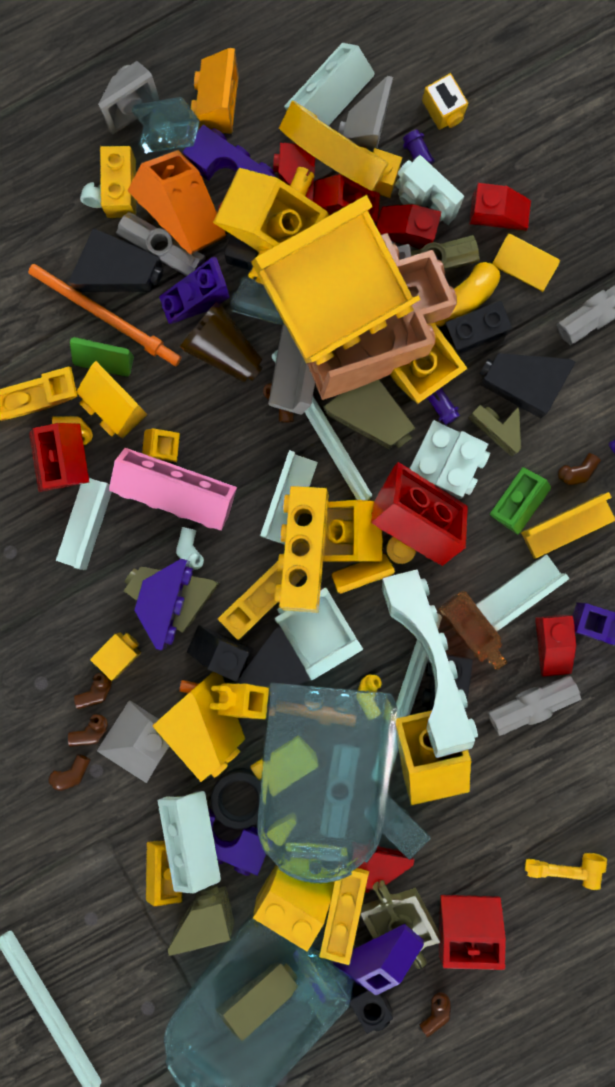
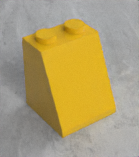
M215 672L206 677L152 725L200 782L210 774L215 778L224 771L228 763L241 752L237 747L245 740L237 717L217 715L218 710L209 707L210 703H218L220 697L219 692L211 690L212 686L225 683L222 675Z
M432 710L394 719L403 777L411 805L470 792L471 758L468 750L439 758L435 757L426 729Z
M287 845L256 896L253 919L303 950L308 951L324 925L332 899L336 874Z

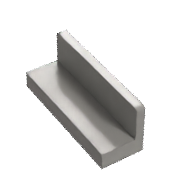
M284 324L281 329L268 404L275 408L302 415L312 404L315 382L308 364H306Z

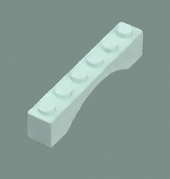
M417 569L383 578L382 592L390 616L403 624L417 638L432 666L435 679V701L426 729L435 757L439 758L472 749L475 738L478 737L477 728L474 720L467 718L464 709L468 707L467 699L463 689L458 690L455 682V679L458 678L456 666L453 660L448 661L445 653L448 650L447 640L443 632H438L436 623L439 622L435 606L429 605L427 599L429 588L426 579H420Z

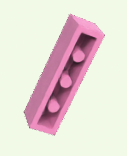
M124 448L115 460L109 491L119 494L123 498L145 503L151 508H159L173 513L179 518H187L201 523L207 528L222 530L229 517L237 487L128 448Z

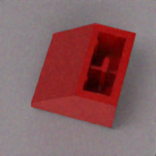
M55 423L31 430L29 436L38 492L90 483L80 423Z
M440 895L439 958L443 968L505 970L506 937L500 896Z

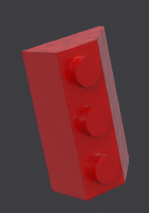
M398 462L393 467L374 501L371 523L400 540L403 544L423 554L426 558L443 566L466 548L468 506Z

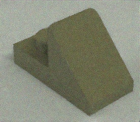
M479 405L468 419L511 457L521 450L519 408H516L503 423H500L498 421L500 417L490 407L486 406L483 408Z

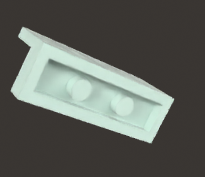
M341 43L284 107L288 110L291 101H296L317 115V119L329 126L374 77L375 73L359 46Z
M289 450L260 534L261 537L285 545V542H281L282 524H287L288 513H284L283 510L284 496L290 495V486L310 487L318 462L295 455L294 451Z
M89 478L90 483L80 485L56 561L74 566V568L80 570H87L112 493L109 491L110 484Z
M546 554L473 607L490 630L498 631L570 578L566 573L561 574Z
M197 791L183 797H164L157 800L174 891L193 894L220 882L221 877L205 792Z

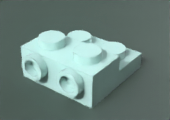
M421 155L413 162L408 160L398 171L397 175L400 178L395 184L399 189L400 201L403 205L428 206L430 209L441 211L440 221L443 220L449 225L456 218L464 195Z
M433 420L409 469L448 494L461 499L464 494L470 495L478 479L473 478L477 467L483 469L490 456V452L486 451L488 443Z

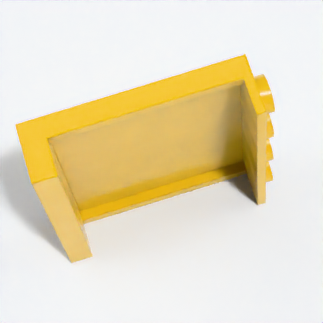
M367 195L251 261L306 364L316 361L317 365L328 361L334 357L332 351L342 345L344 350L354 346L361 341L360 334L367 330L371 334L378 332L387 326L386 319L393 315H396L397 319L409 314L414 311L412 304L421 300L419 295L412 297L368 212L373 206Z

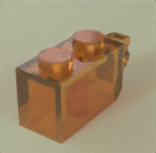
M466 591L458 592L437 609L474 657H477L481 662L487 658L497 670L507 663L498 651L503 646L500 642L502 640L500 635Z

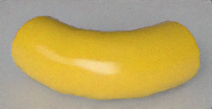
M487 262L475 265L469 277L454 288L457 296V305L450 317L434 323L438 327H442L445 322L478 309L489 299L498 286L501 276L498 268Z

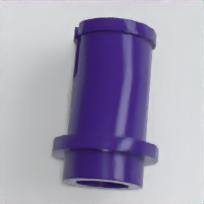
M418 129L406 134L403 137V147L409 150L413 160L421 155L432 165L435 160L423 140L424 134L419 133Z
M441 387L436 391L440 398L439 401L434 394L426 399L429 400L439 415L438 421L443 422L446 426L459 418L460 414L458 413L459 407H454Z

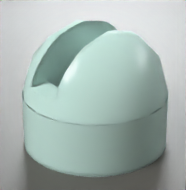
M94 182L86 184L82 190L80 201L92 208H102L101 185L97 188L94 187Z

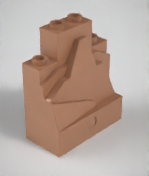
M388 233L381 235L412 297L419 295L421 300L412 304L414 311L399 319H397L396 315L386 319L387 326L378 332L371 334L367 330L360 334L361 341L346 350H344L342 345L332 351L334 357L320 365H317L316 361L307 363L322 400L391 374L394 368L409 364L412 360L427 356L435 344V333L429 324L449 318L457 305L455 290L453 287H449L445 278L443 263L441 260H437L433 250L400 260L398 247L395 243L392 244Z

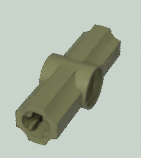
M474 235L441 244L433 242L425 245L422 249L410 251L411 256L433 250L443 263L445 271L478 263L480 260L479 249Z

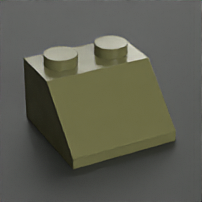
M211 885L196 894L175 929L168 948L169 956L231 940L234 917L226 886L218 888V885Z

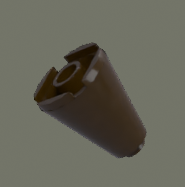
M217 301L179 346L184 352L242 382H245L247 378L253 381L263 369L259 365L262 358L224 307Z

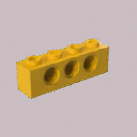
M290 486V495L284 496L283 510L284 513H288L287 524H282L281 542H285L284 554H279L278 572L283 573L282 583L277 584L275 590V602H280L279 607L282 610L319 613L329 498L327 488ZM307 513L312 516V521L309 525L299 526L296 524L297 518L301 514ZM299 543H307L310 546L309 552L304 556H296L294 554V548ZM295 573H305L307 581L304 585L295 587L291 584V578Z

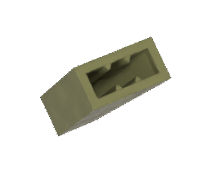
M379 380L342 393L324 406V412L328 417L387 449L392 448L394 445L399 449L412 439L410 433L415 429L414 425Z
M142 566L139 570L134 568L125 579L124 583L127 584V587L124 589V592L137 600L142 581L160 570ZM192 576L189 585L183 586L181 597L185 598L181 615H175L172 626L177 627V630L182 633L186 632L220 583L215 580Z
M275 962L222 1003L215 1011L231 1033L240 1041H243L300 989L295 983L298 977L287 963L283 966L281 963Z

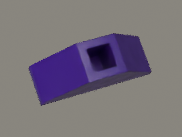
M217 257L210 258L159 296L168 324L207 312L216 301L221 304L230 298Z
M185 559L174 562L142 581L134 611L155 648L158 650L166 649L167 644L172 645L176 635L177 627L172 625L175 615H181L185 598L181 597L184 585H189L193 573V568L189 567L190 561Z
M403 924L353 949L349 965L333 961V965L351 980L374 995H378L402 982L424 946V940L406 924Z

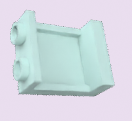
M326 587L320 591L319 613L277 609L280 615L276 616L275 620L282 628L311 681L363 650Z

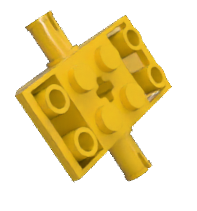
M298 167L289 186L276 177L239 168L213 223L257 250L259 256L325 219L329 214L325 209L305 197L315 177L312 172H309L308 176H306L308 169ZM252 267L248 276L251 279L257 277L255 282L262 284L254 267Z

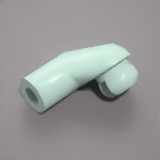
M182 527L176 554L180 559L190 561L189 567L193 568V570L200 569L203 566L204 559L193 546L196 530Z

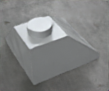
M136 61L131 65H125L120 68L117 74L111 78L98 105L113 135L159 105L160 99L152 74Z
M385 77L349 111L347 121H341L338 133L359 147L367 148L371 152H373L374 148H378L389 104L393 77Z
M129 700L97 749V752L147 783L170 746L152 727L159 719Z

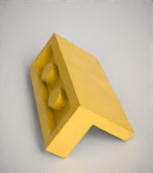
M610 493L598 495L521 532L533 559L614 522L615 517L606 501L612 498Z
M342 858L337 870L319 957L349 965L369 871L347 866L348 859Z

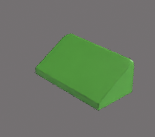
M76 337L71 338V356L75 366L90 369L91 365L97 361L107 373L125 377L130 376L134 356L129 349Z
M522 467L489 515L518 535L544 500L551 486L543 477Z

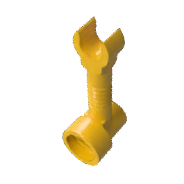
M584 853L580 867L560 866L535 859H526L525 871L528 872L527 876L533 878L551 876L583 880V887L591 890H600L602 873L606 872L607 858L599 854Z

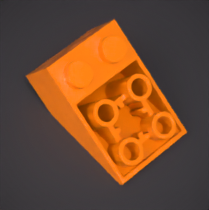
M179 150L141 163L128 192L183 249L191 255L226 237L225 230L213 223L217 211L199 170Z

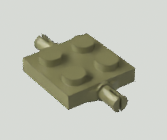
M380 880V884L378 881L374 883L373 890H375L379 899L363 904L360 914L373 939L406 924L424 940V946L421 951L425 947L440 943V933L416 888L397 894H390L383 880ZM421 951L414 960L415 967L420 969V965L423 968L427 964V960Z

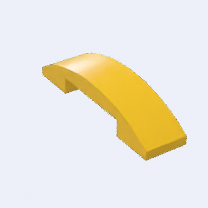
M292 100L279 129L293 142L330 168L359 185L375 191L389 163L367 148L359 147L317 119V115Z
M71 367L41 374V378L0 389V421L42 411L78 397Z
M299 543L294 548V554L296 556H304L309 552L310 546L307 543ZM278 561L218 618L237 640L246 634L277 603L275 602L276 585L282 583L283 573L278 572ZM302 572L295 573L291 578V584L295 586L306 574Z

